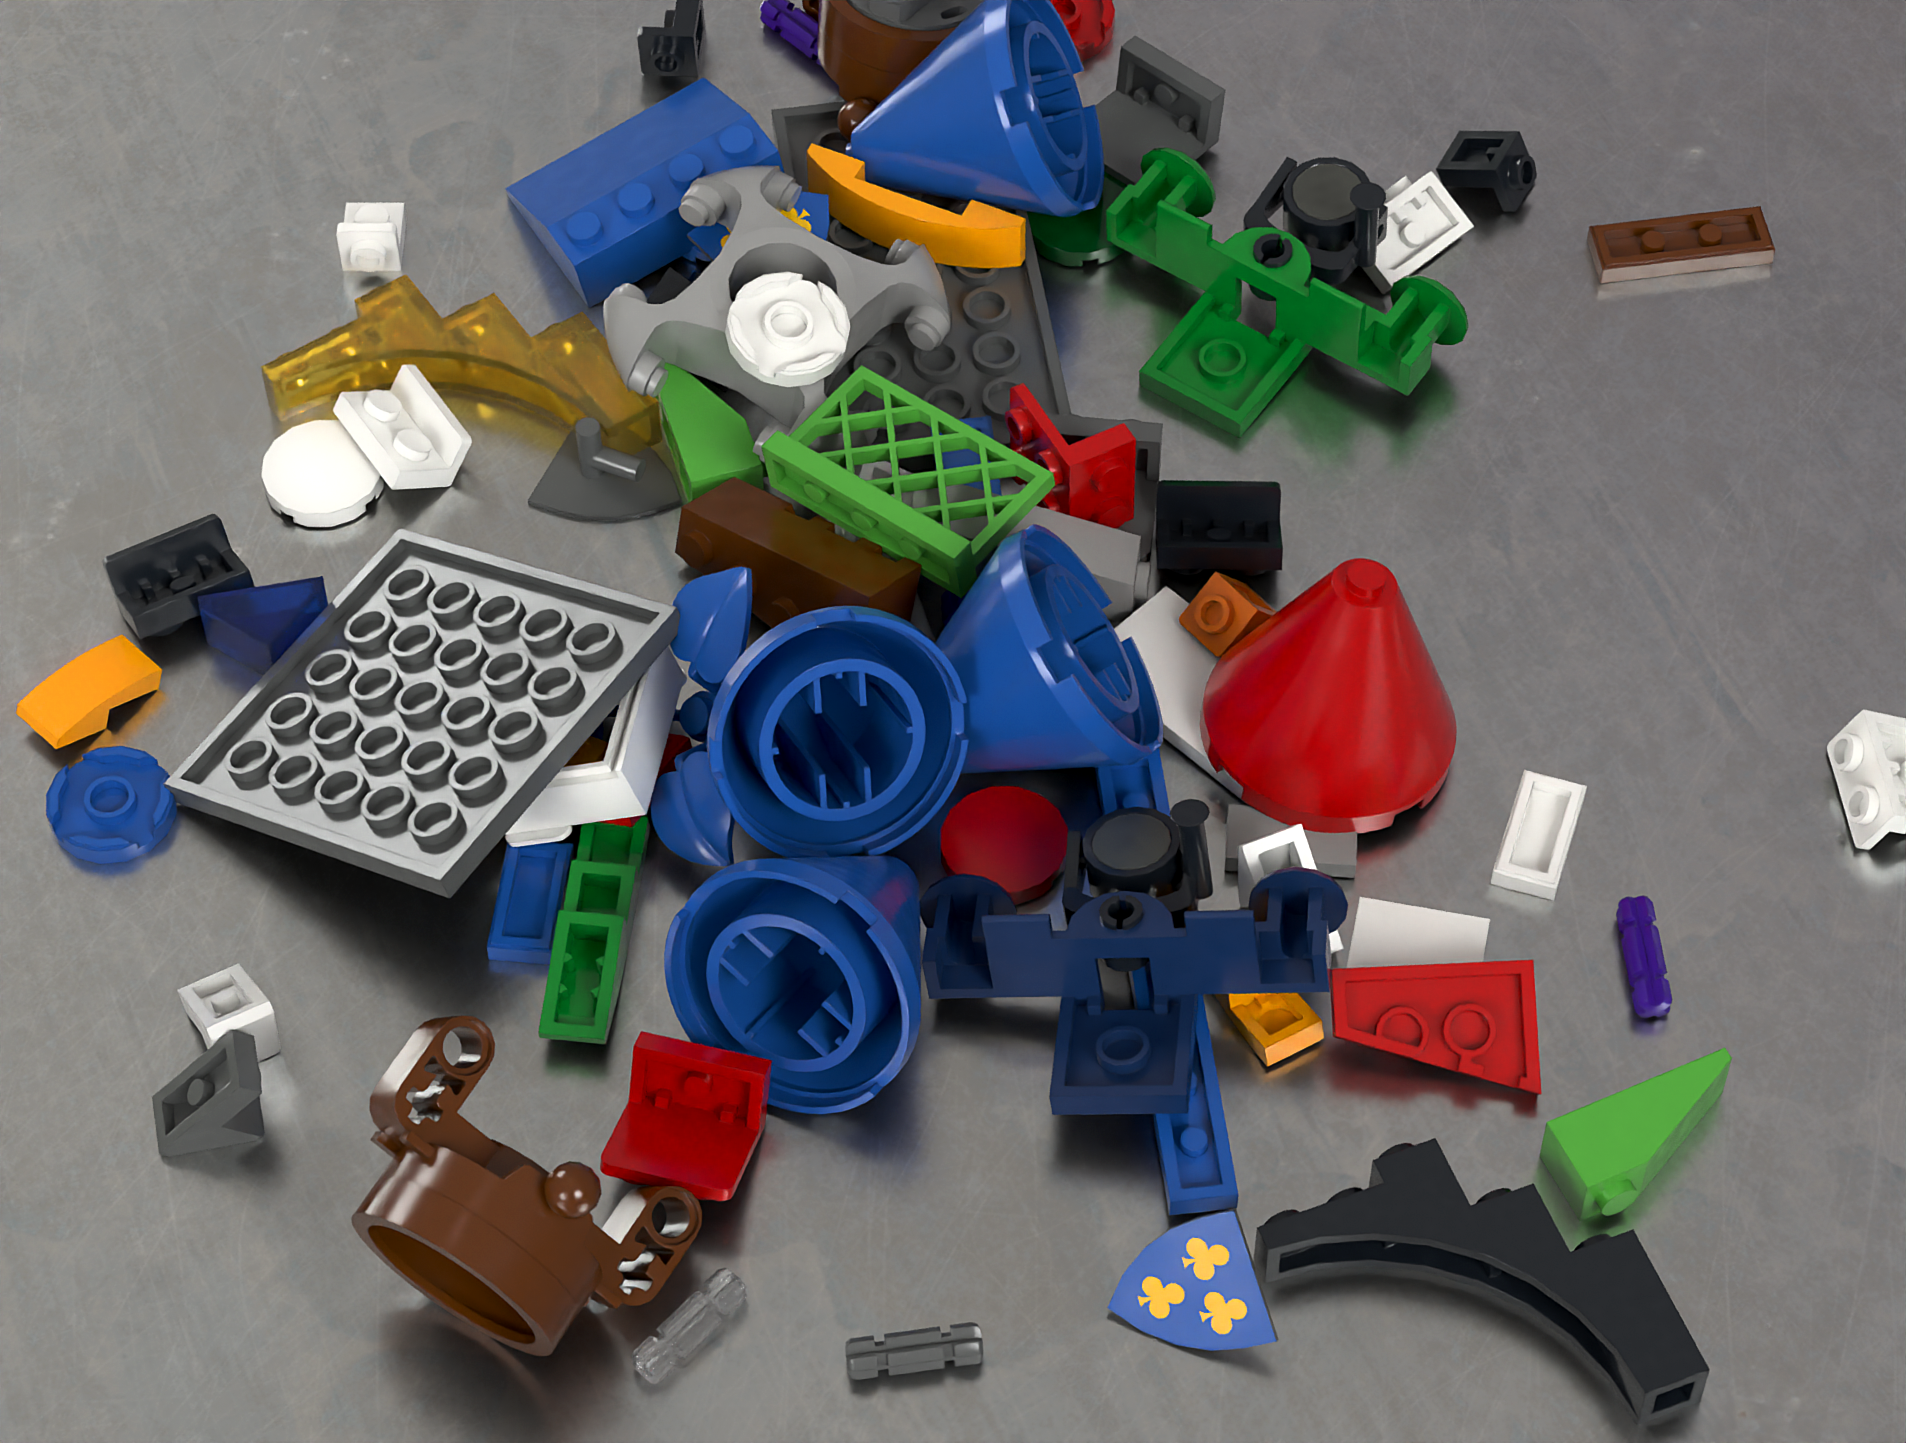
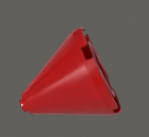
M1365 558L1350 559L1339 564L1228 649L1219 659L1209 676L1200 711L1201 739L1208 759L1216 773L1224 768L1243 787L1241 799L1252 808L1281 823L1290 826L1302 824L1304 830L1320 833H1349L1355 831L1357 833L1380 830L1392 826L1396 814L1411 808L1415 804L1422 809L1432 800L1444 783L1456 745L1457 726L1451 701L1396 578L1383 564Z

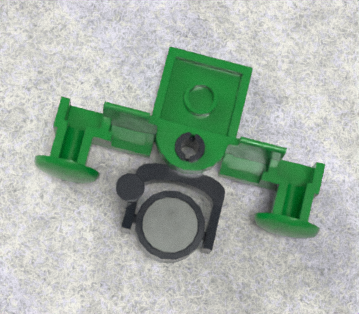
M1168 147L1154 148L1143 155L1140 164L1143 176L1135 185L1129 183L1106 210L1107 241L1205 291L1139 370V385L1238 438H1241L1313 347L1409 396L1430 369L1432 345L1434 343L1455 345L1463 341L1469 327L1465 307L1455 294L1437 280L1422 275H1406L1393 283L1390 290L1393 307L1387 314L1330 286L1344 282L1357 266L1366 268L1373 266L1376 263L1377 246L1386 238L1388 207L1383 205L1386 200L1384 189L1378 184L1370 182L1366 173L1355 164L1336 157L1315 158L1303 162L1297 167V161L1287 157L1256 202L1245 214L1243 231L1235 233L1223 244L1212 239L1213 225L1197 218L1204 217L1213 209L1216 194L1212 180L1198 162L1182 151ZM1282 205L1284 231L1277 229L1268 221ZM1242 281L1248 283L1252 294L1259 299L1276 301V324L1269 337L1236 321L1241 315Z

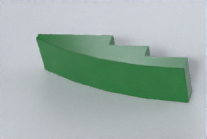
M641 816L633 827L601 822L582 824L576 860H571L564 909L558 911L538 1031L540 1038L606 1044L627 958L651 827L648 816Z

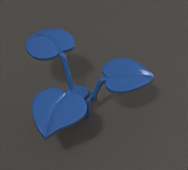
M735 567L696 578L678 592L672 603V606L677 607L680 613L678 633L670 643L672 652L678 659L691 662L688 668L689 678L707 690L696 692L686 699L680 710L675 709L672 721L680 722L682 729L693 740L704 743L677 755L674 760L676 771L665 773L656 780L651 796V818L657 835L671 851L690 862L708 866L727 867L734 864L732 838L735 819L720 798L713 782L707 754V733L713 703L721 683H723L738 658L745 652L752 610L751 568ZM616 705L607 717H616L619 705ZM603 722L591 736L600 740L603 739Z

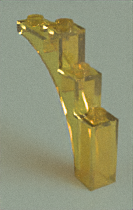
M406 274L385 285L378 286L369 293L355 299L358 319L344 326L334 328L328 334L291 352L284 353L275 360L261 366L269 407L280 421L321 404L336 401L341 392L390 390L401 366L414 364L433 389L465 391L506 400L546 416L575 434V426L580 419L594 418L600 424L602 445L631 455L663 441L658 400L649 395L646 397L633 390L627 391L617 373L608 349L607 340L583 311L562 322L554 323L544 331L530 337L495 293L472 304L464 305L456 312L441 318Z

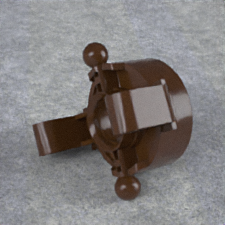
M463 1015L439 1017L425 1021L412 1034L379 1080L370 1097L369 1111L373 1122L380 1129V1131L374 1133L370 1140L393 1159L351 1218L352 1225L363 1242L388 1267L434 1303L493 1339L532 1355H550L582 1307H586L590 1300L599 1304H605L610 1309H618L620 1305L640 1306L650 1302L659 1293L696 1238L701 1227L702 1211L695 1196L690 1191L679 1186H640L630 1190L622 1198L603 1228L600 1229L593 1223V1216L589 1213L597 1206L602 1194L600 1179L592 1168L581 1162L568 1161L557 1166L549 1173L515 1149L489 1139L457 1113L489 1068L494 1057L495 1041L487 1025L474 1016ZM450 1031L457 1035L461 1043V1056L454 1066L446 1060L443 1052V1042ZM433 1080L440 1083V1085L430 1084L433 1082ZM417 1092L412 1102L406 1099L408 1093ZM412 1108L418 1111L416 1117H408V1115L412 1111ZM659 1201L664 1205L667 1213L666 1224L660 1233L655 1230L652 1223V1212ZM621 1261L622 1263H621V1265H620V1267H619V1270H618L617 1267H618L619 1262ZM623 1278H625L623 1285L619 1286L622 1283Z

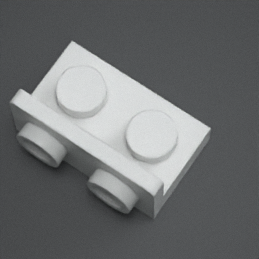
M1432 171L1413 184L1405 176L1385 191L1386 200L1384 205L1388 207L1386 238L1377 246L1376 263L1371 267H1362L1383 295L1392 288L1394 282L1406 275H1411L1474 227Z
M414 364L401 366L390 390L341 392L333 408L335 415L392 490L450 487L472 443L470 435Z
M1863 709L1828 743L1827 751L1855 847L1870 850L1889 831L1906 834V718Z

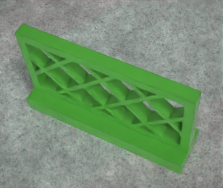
M862 365L790 436L777 430L761 446L771 487L860 539L863 537L882 546V552L897 561L906 557L921 564V575L960 598L971 589L977 580L975 567L1055 486L1054 473ZM865 390L884 401V410L849 415L848 407ZM922 422L932 428V437L896 442L895 425ZM887 427L889 443L857 448L852 447L851 432ZM843 433L845 448L843 450L817 453L808 447L819 436ZM970 449L980 455L981 464L944 469L943 452ZM935 454V471L900 476L898 459ZM891 460L892 477L866 481L855 475L854 465ZM1017 476L1028 482L1017 494L992 497L990 480ZM983 481L985 498L948 503L946 486ZM939 488L941 505L912 508L903 503L902 493ZM980 516L988 517V525L972 541L951 530L950 521Z

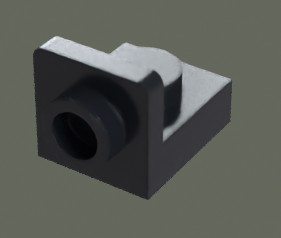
M677 0L675 10H666L664 27L639 28L637 41L641 72L643 74L698 77L706 28L703 0Z
M1459 131L1436 168L1444 187H1493L1503 211L1511 212L1517 211L1537 177L1535 162L1528 153L1520 131Z

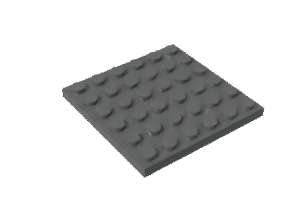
M399 528L163 785L173 793L176 803L451 898L673 641L678 633L680 613L677 607Z

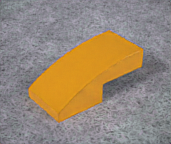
M121 634L83 653L46 678L17 704L16 714L49 744L58 749L106 729L111 708L159 689L162 669Z
M1298 993L1214 994L1238 1031L1267 1067L1324 1039L1322 1019Z

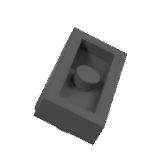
M232 1029L152 1096L159 1154L172 1157L253 1142L264 1136L265 1132L259 1097L262 1094L261 1072L258 1067L254 1035Z

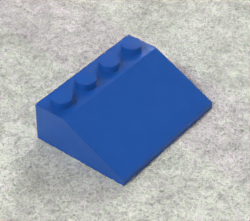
M703 77L508 186L505 190L508 197L588 308H591L607 299L616 287L624 283L633 284L691 251V248L695 245L687 238V234L697 226L686 222L681 217L678 208L681 205L682 197L690 188V184L697 178L732 168L757 165L780 166L781 171L785 172L778 149L750 113Z

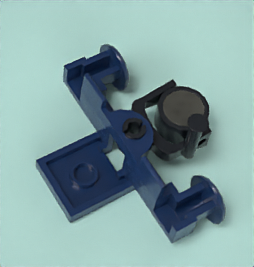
M1182 800L1171 808L1170 817L1151 808L1130 807L1117 809L1099 817L1087 829L1083 841L1081 831H1068L1062 896L1064 917L1068 926L1067 930L1053 931L1050 914H1017L1011 895L998 883L986 877L961 873L944 877L931 884L920 900V916L927 928L922 966L929 999L1061 997L1049 1094L1052 1115L1189 1113L1198 994L1330 992L1332 956L1329 934L1336 931L1345 921L1348 910V902L1342 887L1330 876L1318 870L1293 866L1275 870L1262 877L1250 893L1249 910L1198 911L1199 900L1208 898L1213 894L1204 824L1210 813L1209 807L1200 800ZM1086 870L1090 893L1093 897L1082 893ZM1102 958L1107 967L1121 972L1138 970L1150 962L1154 988V1009L1105 1010L1098 959Z

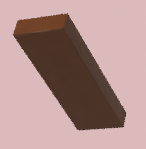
M1760 206L1589 226L1587 242L1600 284L1770 264L1773 262L1775 247Z

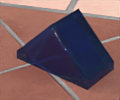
M323 576L197 596L208 644L262 675L274 665L329 605Z

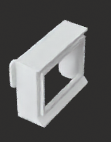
M669 646L666 647L620 701L604 761L563 767L508 830L505 838L510 846L520 847L561 841L571 834L572 825L647 815L681 687L687 681L686 673L680 668Z

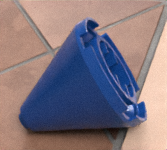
M984 0L852 131L851 142L846 145L847 156L865 162V181L876 186L969 202L975 200L987 205L1064 218L1095 208L1100 201L1104 184L1103 145L1095 104L1085 108L1082 106L1073 74L1084 71L1071 36L1050 0Z
M1033 524L1018 533L1008 536L1001 542L935 642L957 672L967 699V703H963L964 734L969 739L960 774L1133 765L1150 755L1163 742V721L1159 702L1150 675L1132 636L1120 642L1113 626L1102 610L1112 604L1104 589L1075 552L1057 535L1040 525Z
M862 606L827 607L803 613L777 625L756 640L738 658L721 684L713 703L707 733V754L713 782L727 809L745 832L758 843L784 857H841L864 852L867 856L882 854L909 839L924 827L939 811L955 787L963 769L969 739L964 734L963 703H967L965 691L951 662L937 645L920 629L894 614Z
M887 855L769 858L739 862L716 872L708 878L675 915L666 938L664 952V971L670 1001L690 1041L772 1060L767 1104L778 1108L806 1114L837 1113L855 1108L875 1097L900 1072L908 1061L914 1049L921 1022L920 885L913 870L900 859Z

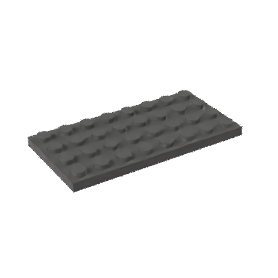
M845 101L771 110L775 144L780 154L784 172L796 179V183L802 186V192H809L807 150L812 143L846 155V145L850 141L841 135L837 123L838 114L841 107L846 103ZM882 187L959 215L963 214L970 203L969 201ZM989 205L1026 218L1025 259L1021 266L971 268L935 263L945 286L951 319L950 333L942 340L939 346L934 347L930 351L922 350L910 341L904 323H891L879 330L840 369L826 393L827 398L862 365L956 419L991 416L994 440L1009 449L1010 433L1005 422V412L1010 410L1011 387L1024 383L1047 414H1071L1027 211ZM829 214V230L826 241L857 256L884 264L890 249L857 234ZM865 390L848 408L849 411L863 410L870 412L884 410L885 405L883 400ZM922 422L895 425L896 442L930 437L929 426ZM881 427L877 430V437L871 445L889 443L887 427ZM933 454L898 459L899 468L906 471L934 468Z

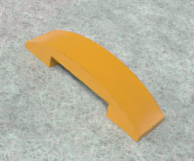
M813 143L808 148V191L810 193L827 194L829 196V214L857 234L888 249L891 248L898 238L902 241L908 239L919 246L924 243L934 262L939 264L971 268H1007L1021 266L1025 259L1026 218L975 200H971L963 214L959 215L865 182L864 161Z

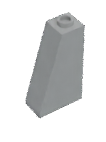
M963 484L946 486L948 503L985 498L984 490ZM939 488L914 491L912 508L941 505ZM992 493V497L1001 496ZM1035 506L1005 537L1007 538L1014 533H1018L1033 524L1045 527L1057 535L1082 560L1110 598L1112 604L1102 609L1109 621L1123 622L1134 613L1135 599L1147 600L1151 562L1140 561L1141 536ZM980 516L950 521L951 530L972 541L988 525V517ZM1001 542L975 567L977 578ZM920 574L917 587L920 600L942 603L941 596L947 589Z

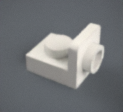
M346 203L344 223L337 225L336 234L343 271H401L407 222L405 203Z

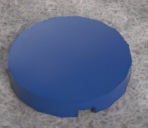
M125 746L96 748L82 754L83 761L74 764L70 769L67 764L55 775L46 794V816L59 845L77 859L98 864L127 862L150 852L168 835L177 816V803L175 802L174 795L163 785L170 775L158 765L157 759L146 751Z

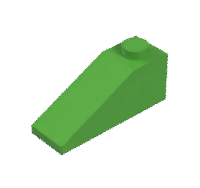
M665 363L664 369L669 371L668 378L660 393L655 398L651 397L687 502L693 501L733 477L764 490L763 478L768 477L766 465L763 461L759 460V455L753 453L755 442L751 436L746 419L688 371L676 365Z
M1726 1048L1546 1122L1539 1157L1579 1221L1600 1212L1604 1215L1619 1213L1628 1208L1640 1196L1723 1093L1732 1060Z

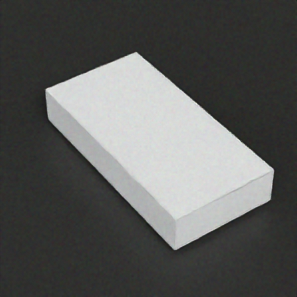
M1524 770L1493 868L1490 884L1554 901L1582 809L1587 786Z

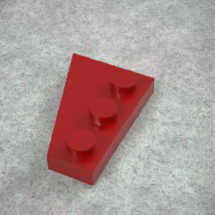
M1534 960L1331 969L1330 994L1334 1038L1524 1092L1542 1095Z

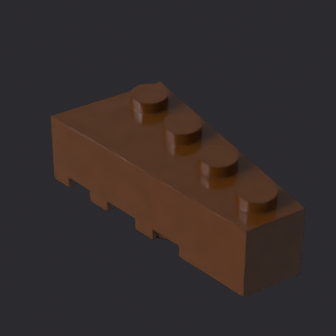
M736 477L727 480L681 508L675 553L690 567L695 568L704 576L735 567L751 568V612L772 629L803 613L836 606L868 607L894 614L909 623L911 621L922 567L917 562L906 557L898 562L892 561L882 556V546L863 537L856 542H852L835 534L834 523L819 516H815L809 521L795 515L791 503Z

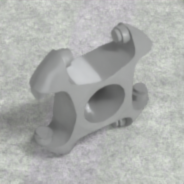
M757 165L732 168L697 178L690 184V188L680 201L679 213L689 224L700 227L712 226L717 222L727 227L731 232L720 254L704 272L676 298L663 304H648L645 294L638 287L630 283H624L616 287L610 296L604 300L603 320L608 349L617 373L627 391L633 390L646 397L649 395L655 398L662 390L668 378L669 371L664 369L665 363H670L690 373L738 391L778 420L779 423L774 428L766 426L761 431L753 447V453L759 455V460L765 463L761 446L777 430L790 436L827 399L826 393L840 369L879 330L891 323H904L910 341L916 347L930 351L934 347L939 346L942 340L950 333L951 319L944 283L924 243L919 246L908 239L902 241L898 238L891 246L884 264L857 256L819 238L780 213L782 210L791 211L800 196L802 186L796 183L795 178L783 173L780 166ZM779 272L802 274V280L810 281L815 285L820 281L830 287L845 305L850 322L848 341L844 358L830 375L810 385L784 387L769 384L744 371L730 353L725 334L730 306L735 301L736 294L745 284L764 274ZM863 410L849 411V415H850V414L863 413V412H865V411H863ZM879 428L851 432L852 447L871 446L877 437V430ZM843 433L819 436L808 447L817 453L845 449Z

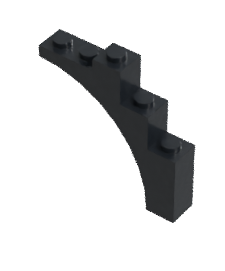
M1436 1138L1417 1145L1401 1143L1387 1149L1379 1158L1372 1161L1369 1188L1363 1190L1359 1187H1352L1342 1190L1332 1196L1327 1203L1302 1212L1295 1209L1282 1211L1269 1218L1264 1225L1257 1227L1253 1261L1264 1283L1315 1270L1356 1267H1379L1429 1273L1478 1287L1520 1307L1568 1340L1609 1382L1636 1425L1701 1401L1710 1369L1633 1229L1610 1237L1608 1234L1592 1236L1581 1242L1574 1251L1570 1252L1534 1183L1513 1191L1509 1188L1493 1190L1482 1196L1476 1204L1470 1205Z

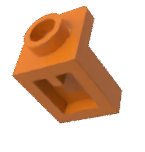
M1215 571L1180 615L1179 622L1208 650L1221 658L1228 649L1277 611L1247 584Z

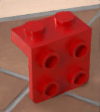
M1021 383L1011 387L1010 410L1005 412V422L1010 433V449L1054 473L1055 486L1036 506L1114 529H1118L1125 522L1134 519L1136 438L1125 423L1068 445L1027 386ZM1017 476L1012 477L1018 485L1028 484V482Z
M641 1031L633 1046L629 1101L601 1154V1172L607 1176L619 1178L635 1185L679 1186L690 1191L696 1199L716 1201L731 1199L765 1127L772 1060Z

